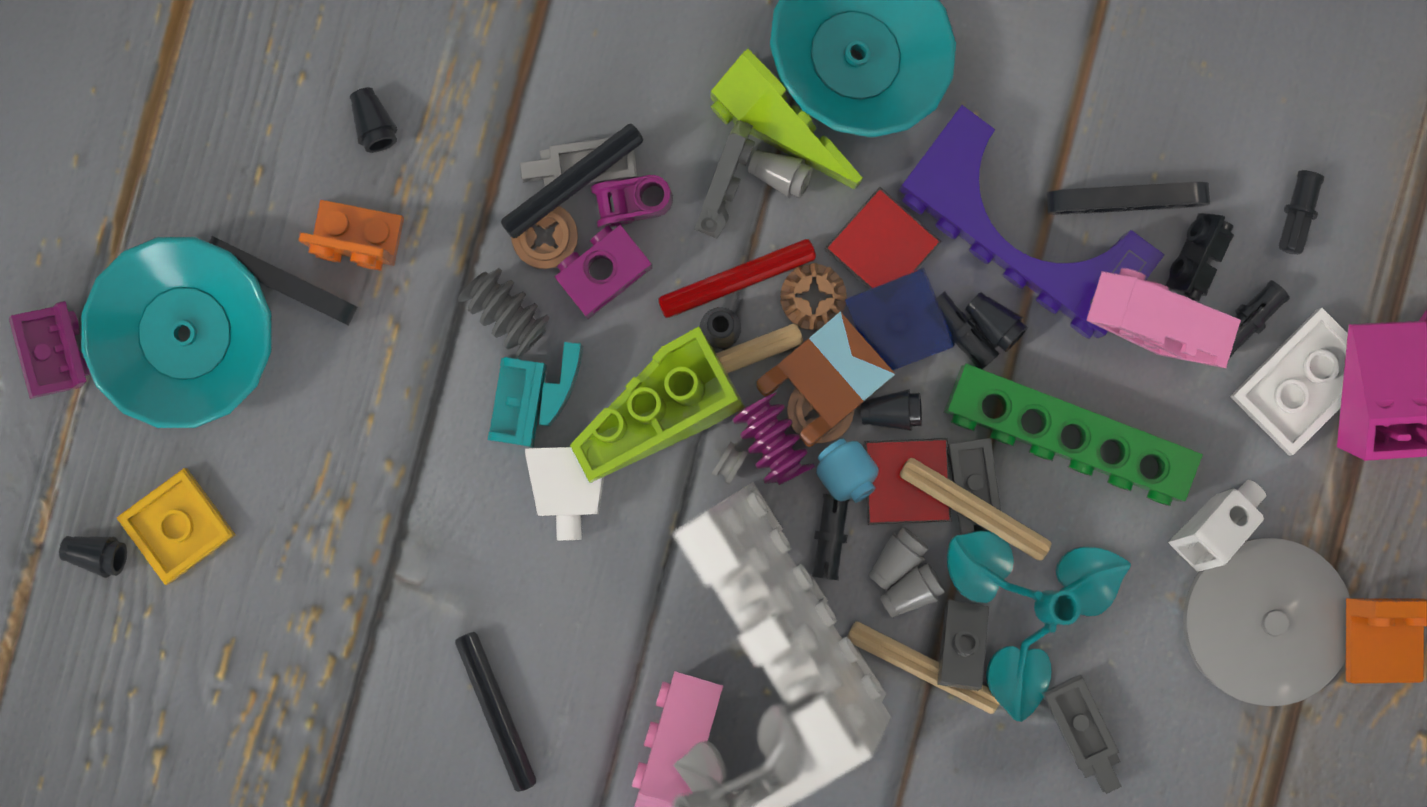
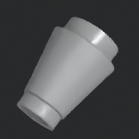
M760 150L755 151L748 167V173L755 175V177L788 198L792 195L801 198L804 195L813 172V167L805 164V159L762 152Z
M903 527L898 533H892L868 575L880 587L888 590L925 560L923 555L929 548L915 534Z
M927 563L922 567H914L888 589L885 594L881 595L880 599L889 615L894 618L899 614L901 615L939 601L937 596L944 593L945 589L934 569Z

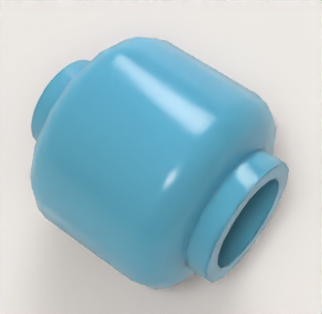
M843 438L835 441L819 454L818 460L820 463L817 466L816 474L835 500L846 501L852 498L855 503H858L876 489L872 483L878 476L879 468L859 442H846Z

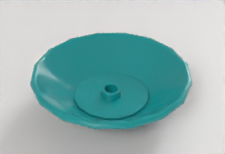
M779 0L773 11L770 49L780 82L805 113L835 131L873 138L906 131L937 109L953 80L956 40L946 8L940 0ZM850 50L858 51L862 59H854L851 56Z
M156 237L123 251L95 279L81 313V352L95 386L123 414L156 428H197L230 414L258 386L272 352V313L258 279L230 251L196 237ZM182 326H187L190 329V337L186 341H182L178 336L179 329Z

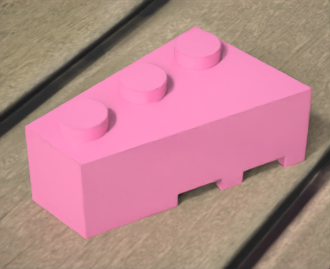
M1121 268L1119 274L1101 272L1087 317L1088 322L1157 355L1221 368L1227 367L1240 325V319L1193 301L1188 297L1171 292L1169 287L1163 284L1145 281L1146 275L1125 268Z
M675 671L671 684L662 682L655 706L662 707L663 711L659 723L650 722L644 746L651 748L647 764L638 763L632 787L639 789L634 807H673L677 796L692 793L673 765L683 758L694 745L699 742L708 741L723 685Z

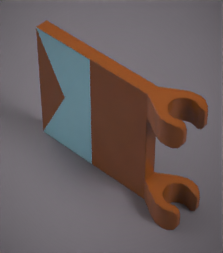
M840 311L779 364L761 376L756 382V387L764 397H767L776 391L787 379L820 415L800 433L802 442L807 447H813L831 429L896 374Z

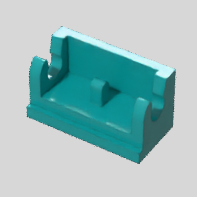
M507 357L501 358L488 440L534 448L543 382L545 383L547 371L545 363Z

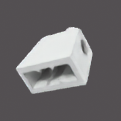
M571 447L525 448L537 515H556L557 541L582 540L581 515L599 514L604 477L590 483Z
M1246 480L1238 490L1233 488L1216 494L1168 543L1197 572L1225 565L1263 522L1264 517L1256 507L1266 498L1265 491L1254 481Z

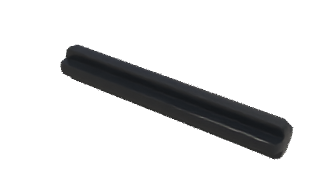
M632 123L626 125L501 220L503 228L512 238L520 236L641 145L643 142L641 133Z
M475 632L460 636L455 640L456 647L514 790L521 792L529 789L536 784V777L479 637Z

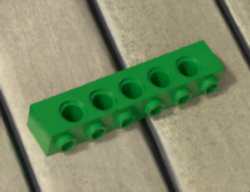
M967 363L960 367L944 409L945 413L953 416L951 423L971 431L975 430L976 425L992 431L990 438L1010 446H1014L1015 440L1031 445L1029 453L1053 461L1054 456L1057 455L1070 460L1068 468L1092 476L1094 470L1109 475L1107 483L1127 491H1131L1133 485L1148 490L1146 498L1166 506H1171L1172 500L1186 501L1203 454ZM988 395L996 396L1002 403V413L996 419L987 417L982 410V402ZM1027 410L1035 411L1041 418V427L1035 434L1028 433L1022 427L1021 419ZM1067 425L1074 426L1080 433V442L1073 449L1067 448L1061 441V432ZM1107 440L1113 441L1119 448V456L1112 464L1105 462L1100 454L1101 446ZM1146 455L1152 456L1158 464V471L1151 479L1144 477L1140 471V462Z

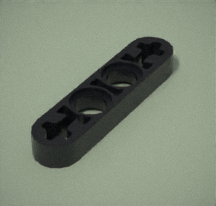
M1208 182L1077 188L1047 192L1048 214L1050 215L1190 208L1210 204Z
M214 236L211 237L209 243L230 251L258 279V282L349 326L358 308L357 306Z

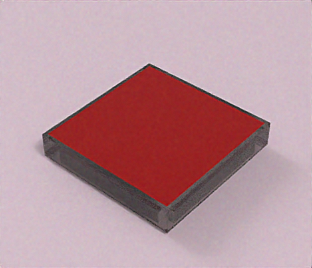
M879 187L825 247L824 251L884 304H887L942 241Z
M948 438L863 442L865 450L879 468L878 476L872 483L876 489L866 497L867 525L952 522L950 507L900 476L906 461L914 458L950 480Z

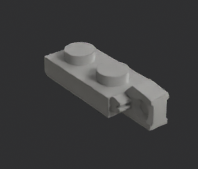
M609 138L549 146L550 149L540 151L541 160L520 163L521 178L523 182L544 180V186H546ZM634 150L587 185L611 180L637 178Z

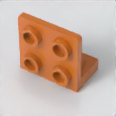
M320 200L313 235L300 232L298 241L309 247L308 253L316 255V258L341 263L342 256L351 257L350 261L357 263L359 267L382 271L383 264L395 265L404 217L402 215Z
M1346 598V681L1348 683L1423 682L1424 626H1427V599Z

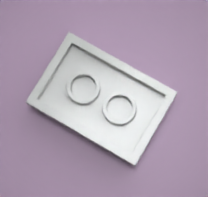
M1323 308L1317 309L1230 396L1289 456L1294 455L1341 408L1348 333Z

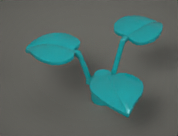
M975 531L955 535L949 542L947 567L954 586L964 597L974 602L987 603L995 598L1000 586L1005 590L1034 599L1035 614L1041 622L1045 623V626L1021 642L1020 649L1014 646L1000 648L992 656L987 666L986 680L991 694L1015 721L1022 722L1041 703L1044 697L1042 692L1048 689L1052 674L1048 654L1041 649H1029V646L1046 634L1056 632L1057 625H1070L1078 619L1079 615L1097 616L1106 611L1115 600L1120 585L1131 567V563L1123 557L1101 548H1075L1066 552L1056 565V577L1063 588L1040 592L1004 580L1011 573L1014 565L1013 553L1008 542L990 531Z

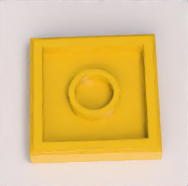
M188 468L180 470L116 517L165 585H169L236 535Z

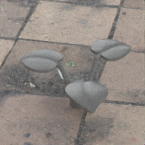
M783 705L773 706L761 719L758 730V744L762 753L767 758L764 765L725 783V766L715 746L708 741L699 742L694 745L683 758L673 765L692 793L677 796L673 807H729L726 792L772 771L773 768L782 782L795 781L803 768V749L796 727L787 715L785 707Z

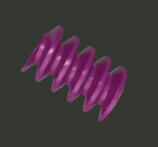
M776 392L740 410L732 420L734 424H748L740 436L742 439L755 438L756 441L748 448L749 454L763 453V456L755 465L757 469H771L763 479L764 483H778V485H781L814 468L815 465L813 463L800 464V461L808 452L806 448L793 450L792 447L800 439L798 433L785 435L784 432L793 422L791 419H777V416L785 407L783 404L770 405L769 402L777 394Z

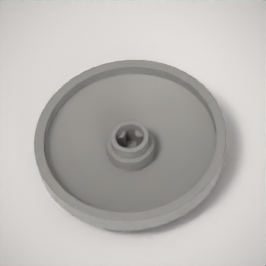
M1285 539L1246 540L1225 565L1199 571L1194 578L1186 597L1183 613V629L1186 644L1193 661L1205 678L1229 696L1261 706H1282L1296 703L1311 697L1323 689L1342 668L1346 660V598H1350V595L1338 572L1327 560L1312 549Z

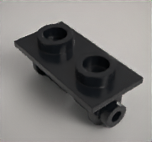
M1198 213L1196 220L1187 231V239L1179 257L1171 265L1170 276L1165 285L1169 287V290L1185 292V297L1196 302L1200 301L1201 296L1207 295L1217 269L1206 262L1208 258L1221 262L1234 237V234L1231 233L1234 226L1224 221L1225 216Z

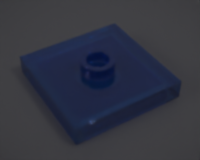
M925 268L913 271L845 299L858 332L892 371L955 346Z

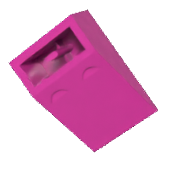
M1426 322L1349 324L1337 440L1338 448L1365 461L1427 457Z

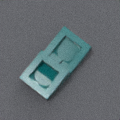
M564 342L560 384L543 382L539 425L551 427L565 407L578 376L583 352L582 344Z

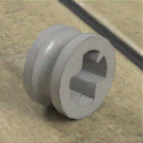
M730 442L712 474L714 476L723 475L725 482L730 484L749 452L745 450L738 452L735 449V444Z

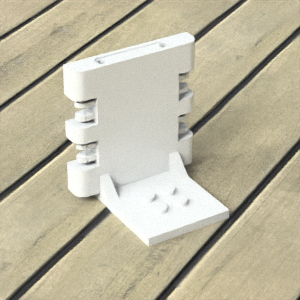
M754 482L674 532L673 535L704 585L712 584L741 630V633L737 636L755 666L762 664L791 710L788 716L794 723L801 738L804 758L803 768L795 781L782 782L773 768L772 771L735 788L726 795L729 807H788L873 757L891 716L882 703L886 692L857 646L855 647L848 637L842 639L833 625L837 620L832 609L827 604V598L812 577V574L810 575L802 564L795 565L788 553L791 550V546L782 532L783 528Z

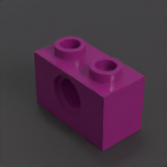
M621 225L614 230L610 226L605 227L590 240L593 246L581 256L576 251L557 266L561 272L554 277L587 319L653 269L651 262ZM601 258L609 260L613 264V271L608 278L597 280L590 275V267L595 260Z

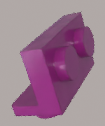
M65 301L58 302L50 308L15 314L9 317L30 399L78 389L86 383L85 376L90 375V371L82 352L78 350L75 336L79 335L77 316L74 311H68Z

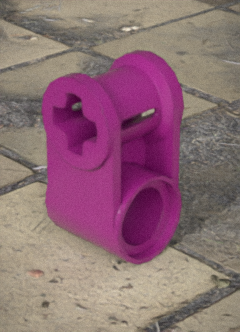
M647 175L627 180L605 181L590 187L591 193L595 194L600 215L597 227L600 229L607 226L613 228L619 225H627L634 221L665 215L673 204V194L668 183L657 175ZM652 186L662 188L664 190V198L659 205L647 206L643 203L642 196L647 188ZM611 196L614 204V212L612 211V205L610 200Z

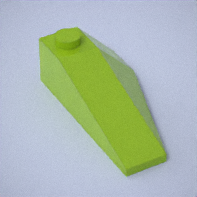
M747 48L711 90V100L714 103L710 107L713 112L726 125L731 121L736 124L739 120L753 125L750 133L752 136L792 157L805 159V164L855 189L863 179L860 173L829 138L824 135L818 138L813 133L817 128L811 121L812 118L798 106L793 105L790 107L786 102L788 98L784 93L787 89Z
M699 326L662 346L637 377L634 376L625 385L626 389L608 408H604L570 444L590 483L708 429L745 408L730 377Z

